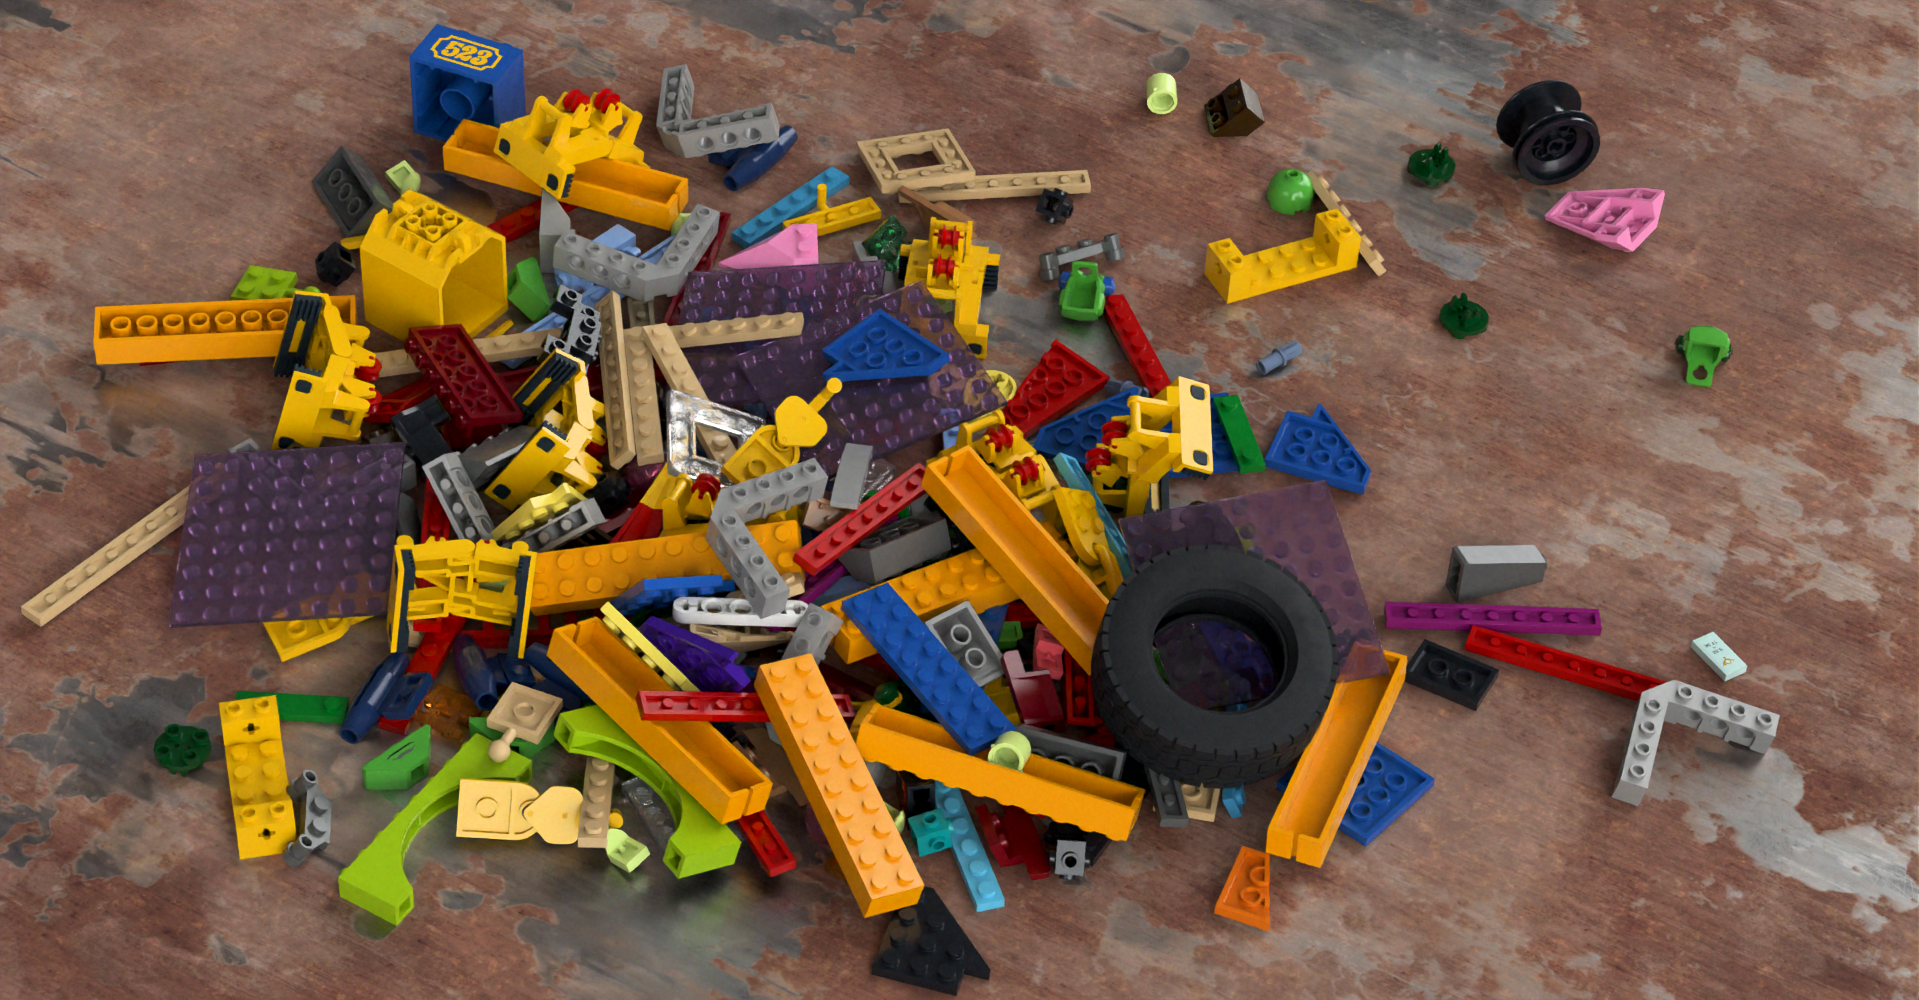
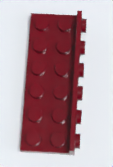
M462 324L409 328L408 337L404 341L406 353L409 354L416 368L419 369L426 383L429 384L445 408V411L448 412L455 423L456 428L465 439L471 438L474 426L483 427L486 425L509 424L522 421L523 412Z

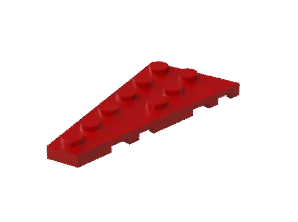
M1055 339L1051 344L1050 350L1041 357V362L1038 366L1031 370L1016 390L1014 398L1005 405V410L1003 411L1005 425L1016 426L1024 434L1023 439H1026L1040 430L1041 427L1048 425L1103 389L1110 377Z

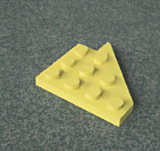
M563 483L550 494L530 498L491 532L495 542L506 539L507 542L516 540L528 530L547 524L548 519L565 514L570 511V507L587 498L567 483Z

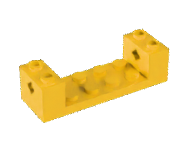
M1338 208L1316 214L1313 237L1243 256L1230 238L1209 243L1207 245L1204 274L1228 304L1357 268L1361 237Z
M276 695L220 702V718L240 859L282 854V851L290 842L297 840L292 799H290L286 791L288 779Z

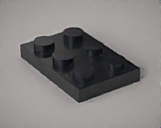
M1424 639L1406 666L1405 682L1477 711L1498 678L1499 669Z

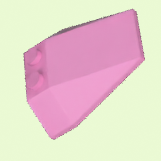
M1650 188L1567 192L1544 216L1545 220L1611 249L1633 252L1657 228L1665 193L1664 190Z

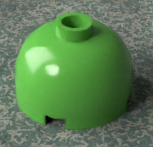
M1285 169L1277 172L1270 179L1266 192V200L1270 202V207L1279 213L1295 215V211L1303 210L1302 213L1307 212L1312 208L1315 196L1311 178L1306 173L1296 169Z

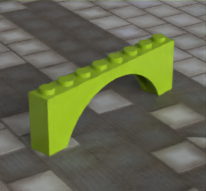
M598 705L559 714L553 736L568 753L596 757L628 770L651 786L666 803L674 820L675 833L669 838L662 861L678 879L735 863L741 841L726 824H720Z
M476 733L469 741H465L456 755L445 762L443 768L435 777L432 776L427 781L426 786L418 794L412 796L409 804L401 812L394 815L391 823L384 830L376 834L372 843L358 853L351 865L345 867L340 872L338 877L340 897L397 926L414 908L413 887L403 871L405 854L414 837L429 821L447 809L458 805L460 778L519 781L529 784L533 780L532 760L511 750L507 760L495 762L488 755V747L493 741Z

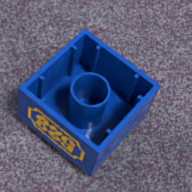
M436 24L409 56L414 133L447 142L450 136L454 135V131L463 119L500 128L501 123L526 116L524 55L522 49L507 43H499L475 36L463 30H455Z

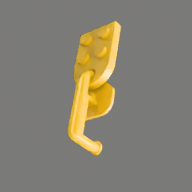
M838 378L829 379L824 389L809 405L798 396L787 397L774 412L776 425H766L757 429L722 466L720 471L736 485L797 464L800 458L799 447H814L826 434V421L818 414V411L835 393L842 389V382Z
M1059 487L1052 492L1072 547L1079 556L1077 566L1110 601L1124 579L1115 555L1109 550V544L1104 532L1105 526L1095 508L1096 501L1090 494V491Z
M361 574L342 581L333 596H317L264 617L261 620L281 662H284L341 638L348 631L350 625L388 611L390 592L382 594L372 576ZM415 576V581H414V582H415V585H416V587H417V578H416V576Z
M460 778L456 837L522 840L538 832L548 843L571 844L578 839L583 797L580 791L574 787L551 786L540 795L533 786L524 782ZM611 808L609 827L619 829L623 825L622 813L619 809Z

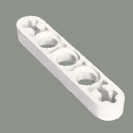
M680 597L673 603L672 616L675 621L683 624L798 627L809 605L803 601L787 600L785 611L760 619L747 599ZM708 609H715V610H718L719 612H718V613H710V612H708L707 610H708ZM736 610H743V611H746L747 613H746V614H739V613H736L735 611H736Z

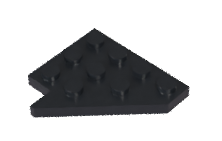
M924 886L917 904L894 910L872 966V975L957 996L964 975L989 980L991 969L934 888Z

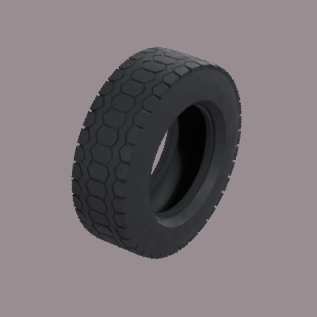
M1204 544L1189 545L1186 550L1183 546L1152 557L1150 561L1147 560L1132 571L1120 584L1107 605L1094 643L1091 659V684L1096 707L1101 719H1104L1105 726L1112 736L1115 735V740L1125 751L1129 750L1130 756L1141 764L1146 762V768L1155 771L1159 775L1161 772H1165L1164 776L1171 780L1174 779L1180 782V779H1184L1183 784L1200 787L1201 783H1203V788L1220 789L1222 784L1224 788L1240 787L1242 783L1246 786L1277 774L1278 771L1291 764L1311 742L1321 724L1335 689L1338 670L1337 642L1334 631L1331 629L1330 620L1326 612H1323L1324 608L1316 596H1311L1312 591L1302 581L1296 583L1298 577L1284 568L1280 571L1282 565L1269 558H1266L1264 562L1262 561L1263 555L1249 550L1245 555L1244 549L1227 546V549L1224 550V545L1207 544L1206 549ZM1206 620L1227 624L1248 635L1265 653L1274 676V691L1259 704L1240 711L1218 712L1200 708L1182 699L1164 682L1155 665L1152 644L1165 631L1181 623Z

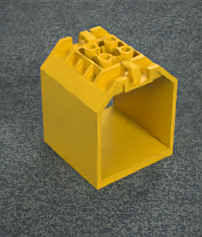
M410 189L401 195V199L393 203L391 213L388 214V210L382 209L374 216L360 246L366 322L403 342L408 337L409 328L462 324L473 339L508 310L505 236L426 195Z

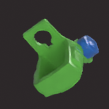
M1073 261L1072 271H1063L1058 279L1061 291L1058 309L1061 311V316L1079 321L1098 320L1099 316L1103 314L1105 296H1110L1114 293L1116 285L1113 277L1102 274L1098 276L1097 263ZM1079 268H1088L1092 272L1083 274Z

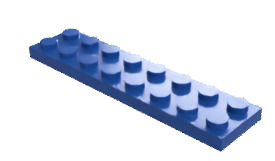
M888 582L842 601L841 610L967 755L973 756L990 748L991 744H995L998 737L1005 732H1016L1015 726Z

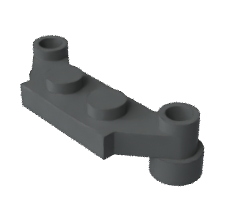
M1118 233L1104 235V240L1092 241L1091 238L1077 241L1075 246L1062 245L1056 247L1055 252L1038 255L1041 266L1039 270L1041 280L1046 281L1060 277L1059 265L1105 252L1106 261L1125 258L1124 247L1120 245Z
M310 769L304 770L299 777L293 778L286 787L290 798L301 802L299 837L295 842H290L282 851L283 860L291 867L301 866L310 853L318 848L325 850L330 844L332 800L325 796L317 783V774Z

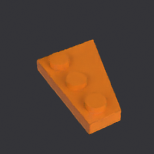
M1242 845L1215 905L1214 914L1269 932L1270 854Z

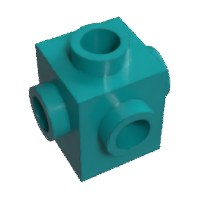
M941 808L908 818L911 838L919 857L952 847L950 835L954 834V828L951 819L944 817Z

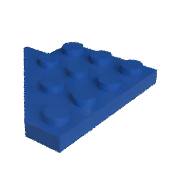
M1321 404L1317 405L1312 417L1287 410L1264 460L1265 467L1362 495L1371 477V469Z

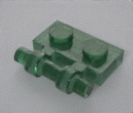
M893 214L882 222L861 244L870 256H877L878 261H884L881 272L891 271L895 273L899 269L901 245L906 244L903 239L908 233ZM894 248L896 249L895 255L891 252Z

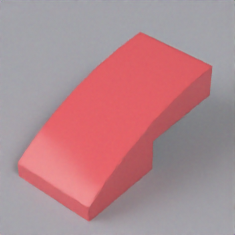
M1037 623L1033 647V670L1049 669L1051 678L1060 681L1064 673L1062 653L1065 648L1045 625Z

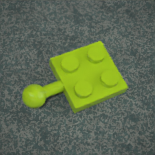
M250 265L232 293L231 301L293 298L295 291L321 292L314 286H308L304 290L294 288L298 281L296 272Z

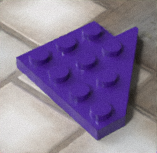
M654 616L648 618L637 629L701 692H739L751 681L746 676L745 670L740 665L732 662L739 655L732 649Z

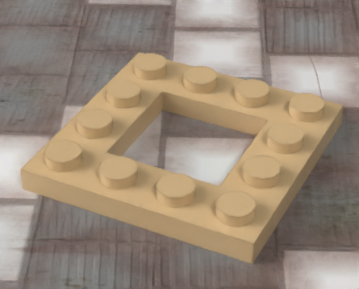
M949 128L856 142L857 152L882 194H895L901 186H905L911 191H916L924 187H942L944 184H963L967 181L976 180V171ZM927 151H933L940 165L899 171L892 158H898L901 155L907 154L920 155Z

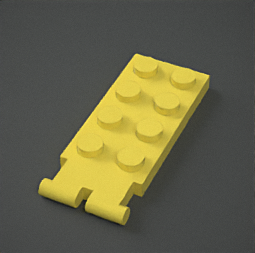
M609 602L600 609L605 615L602 619L603 622L617 636L622 633L624 635L622 640L637 655L642 652L644 655L641 658L656 673L661 671L664 674L661 678L675 691L701 692Z

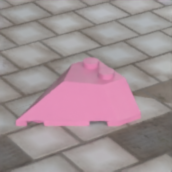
M817 223L792 224L784 230L718 262V265L724 269L730 267L738 270L739 275L772 289L778 287L786 290L787 295L794 298L820 297Z

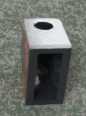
M896 770L897 801L900 810H903L905 813V824L909 831L908 818L935 810V782L933 779H921L915 773L906 770ZM915 799L920 802V805L916 808L913 805L917 804Z

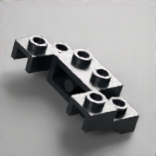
M560 284L553 293L555 301L550 306V311L567 320L562 327L560 339L550 334L545 337L540 346L543 348V351L538 356L537 361L543 363L557 348L584 361L586 376L589 364L592 365L598 355L596 347L602 338V334L599 333L602 324L599 322L601 313L592 307L582 304V294Z
M436 395L412 408L399 412L390 419L391 425L405 443L404 453L419 467L418 474L425 484L427 476L422 466L443 454L453 453L436 429L448 422L450 417L448 412L444 413L438 404ZM486 485L476 489L477 493L485 489Z

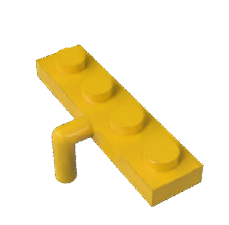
M818 184L817 209L819 211L783 221L782 230L792 224L817 223L818 237L881 219V210L871 197L829 208L826 204L827 186L825 184Z

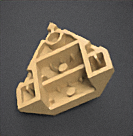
M690 623L688 630L732 649L738 654L790 642L794 635L792 631H771L770 629L757 626L740 625L706 626Z

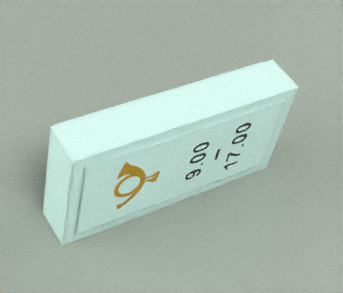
M1714 632L1692 641L1691 648L1724 682L1746 672L1747 665Z

